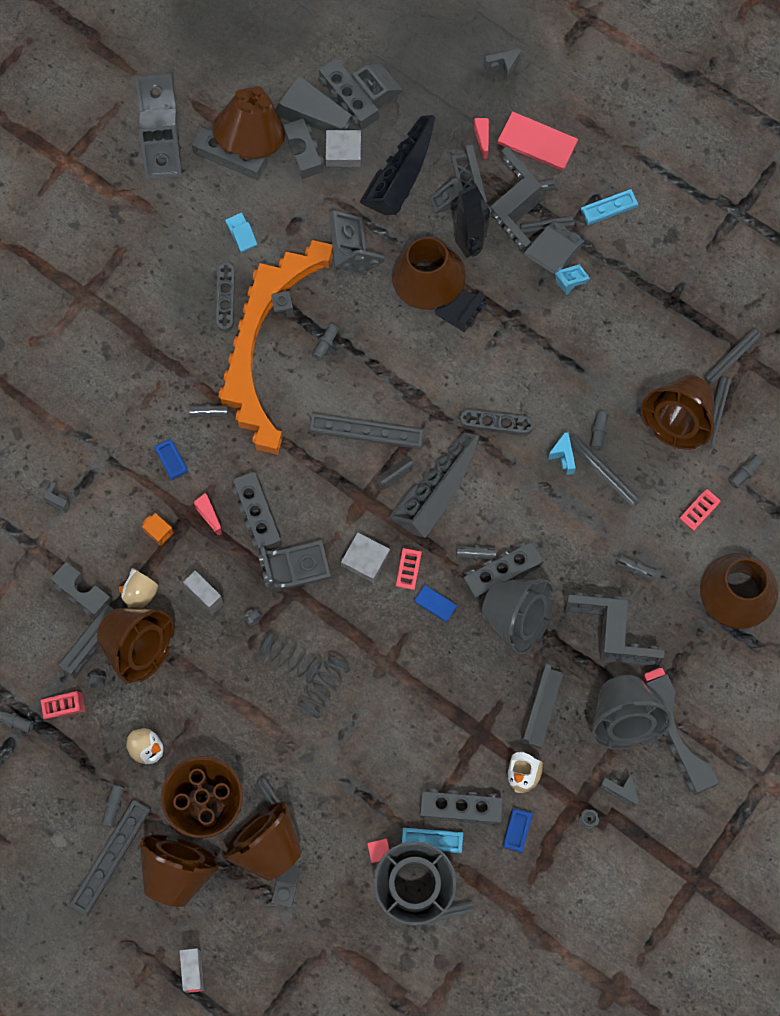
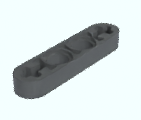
M228 262L220 264L217 270L216 323L217 328L225 333L231 331L234 325L235 272L233 265ZM225 269L229 270L228 280L224 276ZM229 285L231 290L224 293L221 291V287ZM223 302H228L231 306L229 309L223 310L220 308V305ZM223 315H227L228 323L226 326L222 324L224 321Z
M465 410L460 416L461 425L466 429L526 436L532 432L534 426L532 419L525 416L476 410ZM467 416H471L472 420L470 423L466 422ZM477 416L480 417V418H479V425L476 424V422H477ZM485 417L492 419L493 423L490 426H485L482 423ZM503 420H509L511 422V426L509 428H503L501 426V422ZM515 421H517L516 429H514ZM525 422L529 427H527L526 430H523V426L518 425H523V423Z

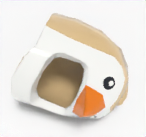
M132 568L124 586L119 587V592L128 608L142 609L154 598L159 586L153 580Z
M150 729L133 730L127 737L126 748L131 758L142 764H152L163 756V743Z
M517 752L512 755L508 769V781L515 792L526 793L536 787L542 775L543 762L524 752Z

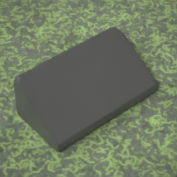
M405 458L376 477L375 481L384 490L412 471L413 462Z

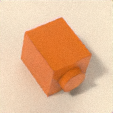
M156 513L153 516H148L143 522V531L160 547L174 533L172 527Z

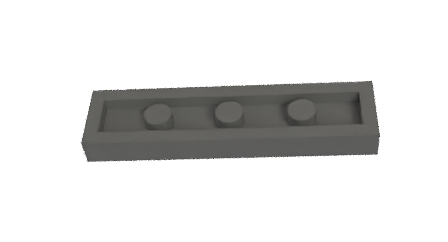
M467 145L466 154L451 156L455 176L460 180L461 185H464V187L462 186L463 190L471 186V183L472 185L476 183L487 204L473 145ZM467 160V164L463 168L456 161ZM464 173L471 177L468 182L461 179Z
M108 604L58 665L74 679L100 648L97 642L99 625L104 617L114 610Z
M545 665L522 742L540 749L543 745L563 677V673L552 670L551 665Z

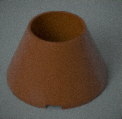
M423 237L415 240L398 257L392 270V283L400 299L412 307L423 310H433L435 307L446 306L453 302L461 293L466 279L465 267L461 258L444 243L432 237ZM424 261H435L442 265L430 272H423L414 268L417 264Z
M692 375L682 376L651 391L645 397L641 407L642 418L645 425L650 426L655 432L654 436L665 444L684 450L696 449L698 446L706 445L714 432L713 390L706 381Z
M732 553L724 555L710 564L702 577L700 593L703 605L712 618L730 628L747 629L761 624L771 615L778 600V585L774 574L764 562L748 554ZM732 573H743L750 576L758 587V596L750 599L737 596L731 591L727 582V576Z
M114 609L104 617L97 631V642L118 677L129 684L135 681L142 682L159 669L170 651V648H168L170 637H174V625L171 617L161 610Z
M284 801L268 806L269 811L263 815L258 813L247 821L226 843L225 846L228 849L226 852L222 851L223 858L267 881L278 878L291 868L299 859L302 851L288 805Z
M166 835L144 836L140 842L144 893L152 900L161 904L174 907L186 906L218 870L220 862H216L217 857L210 851L192 842L179 838L177 842L166 840Z

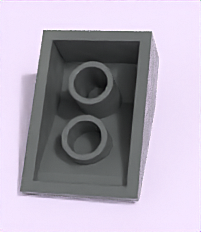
M554 221L538 236L525 251L524 255L555 275L576 258L585 241L578 234L565 229L563 224Z

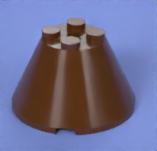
M258 86L236 91L235 96L218 114L213 123L212 131L216 143L227 153L230 154L231 151L244 159L268 157L280 149L285 139L283 124L269 96Z
M196 756L177 764L166 778L161 790V806L166 819L177 831L193 838L213 837L228 829L238 817L243 802L242 786L234 770L226 763L209 756Z

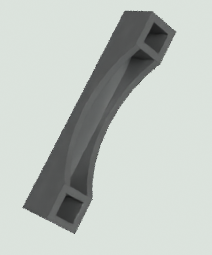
M668 674L646 683L647 687L670 712L672 722L663 736H667L670 743L668 748L671 754L675 755L678 760L676 764L680 773H684L687 779L685 784L689 792L692 791L694 795H697L717 786L719 782L711 765L695 756L686 747L678 734L673 715L676 691Z

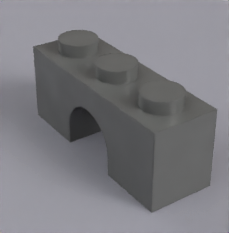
M304 118L284 124L283 128L289 148L300 146L305 149L303 153L295 155L296 166L301 179L322 173L324 161L322 155L317 154L318 146L316 140H312L310 136L312 134L310 125L305 123Z
M65 562L51 578L54 584L52 587L60 594L66 593L68 595L67 599L73 605L79 604L83 607L82 612L91 618L93 615L97 618L107 604L110 605L112 603L110 596L96 585L86 593L77 591L78 584L83 579V576L69 563Z

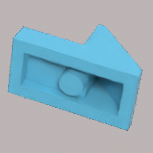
M242 213L225 220L241 253L258 246L249 222H246Z
M580 264L561 269L555 274L557 284L566 295L575 286L585 284L590 279Z
M569 433L563 434L548 457V460L561 458V467L566 470V475L574 474L576 469Z

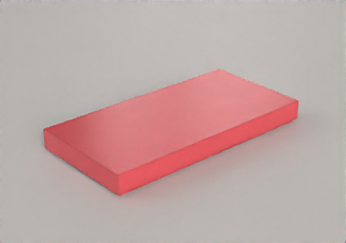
M512 111L497 144L504 147L508 146L513 151L564 171L578 143V139Z

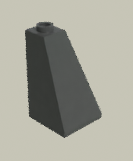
M298 76L275 109L281 119L293 122L304 118L305 123L309 124L310 127L324 131L346 130L351 123L348 120L352 116L300 76Z

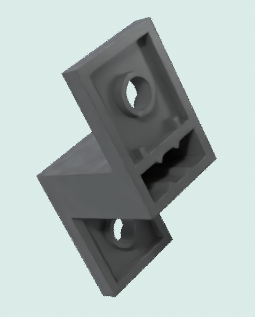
M171 72L135 75L140 112L138 130L145 178L149 180L182 177L178 147V119ZM157 88L161 93L154 96L150 93V90ZM159 156H163L167 159V161L165 163H159L156 159Z
M506 146L502 150L504 154L502 159L506 162L505 164L508 168L515 172L520 182L491 206L494 211L492 215L501 227L505 225L503 228L512 240L516 238L515 242L522 252L525 253L532 243L515 223L547 197V194L537 179L509 147Z
M583 593L568 595L565 612L603 615L600 661L659 667L664 659L665 650H659L660 648L656 646H649L648 648H640L636 644H629L628 647L625 646L628 600H623L622 597L613 596L611 599L603 598L602 595L598 594L592 595V597L584 596Z

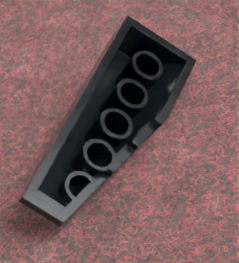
M434 115L421 116L408 132L409 138L397 146L398 152L386 160L388 164L383 170L379 169L360 200L362 205L383 215H397L405 199L409 196V192L422 168L435 122Z
M476 183L460 191L458 197L455 242L466 258L477 256L481 252L489 225L490 210Z

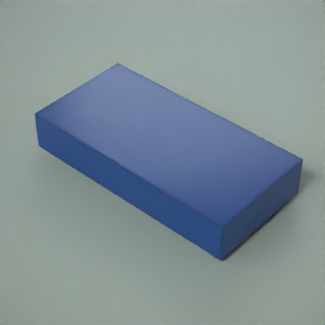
M171 439L154 447L171 481L188 473Z
M424 585L414 600V603L446 623L457 608L456 604Z
M513 808L503 848L519 853L523 852L533 813Z

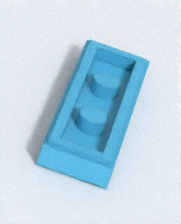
M630 189L581 207V213L587 225H591L637 208L638 202Z
M403 828L402 843L425 842L435 846L442 852L462 854L463 832Z

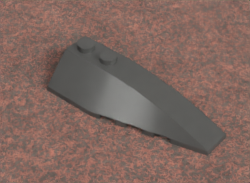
M464 432L448 449L449 453L442 458L440 457L435 462L437 466L430 473L426 471L422 475L424 479L418 485L414 484L389 516V519L411 534L425 538L438 519L441 518L454 497L467 471L479 437L475 434Z

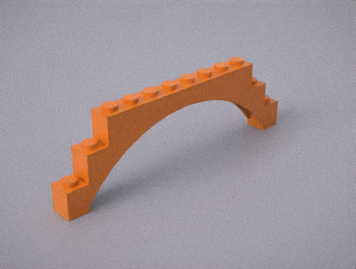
M312 240L310 246L306 247L305 256L285 252L284 258L281 257L279 268L259 263L258 270H254V284L248 290V297L250 298L248 303L245 302L243 313L245 315L239 321V336H235L233 347H235L234 353H230L228 361L230 367L229 370L225 371L223 379L225 385L220 388L219 398H221L222 405L238 409L236 420L240 428L257 431L253 436L256 450L278 455L283 438L282 431L275 429L263 411L255 392L252 376L255 342L262 323L273 307L271 295L286 292L298 281L323 268L329 269L333 257L332 244Z

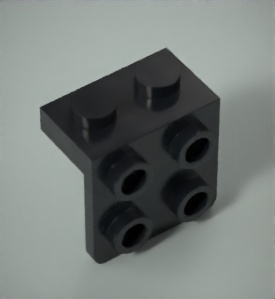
M462 289L459 296L453 302L446 306L437 307L435 314L465 333L475 323L478 313H482L487 305L485 303L486 295L479 292L475 297Z

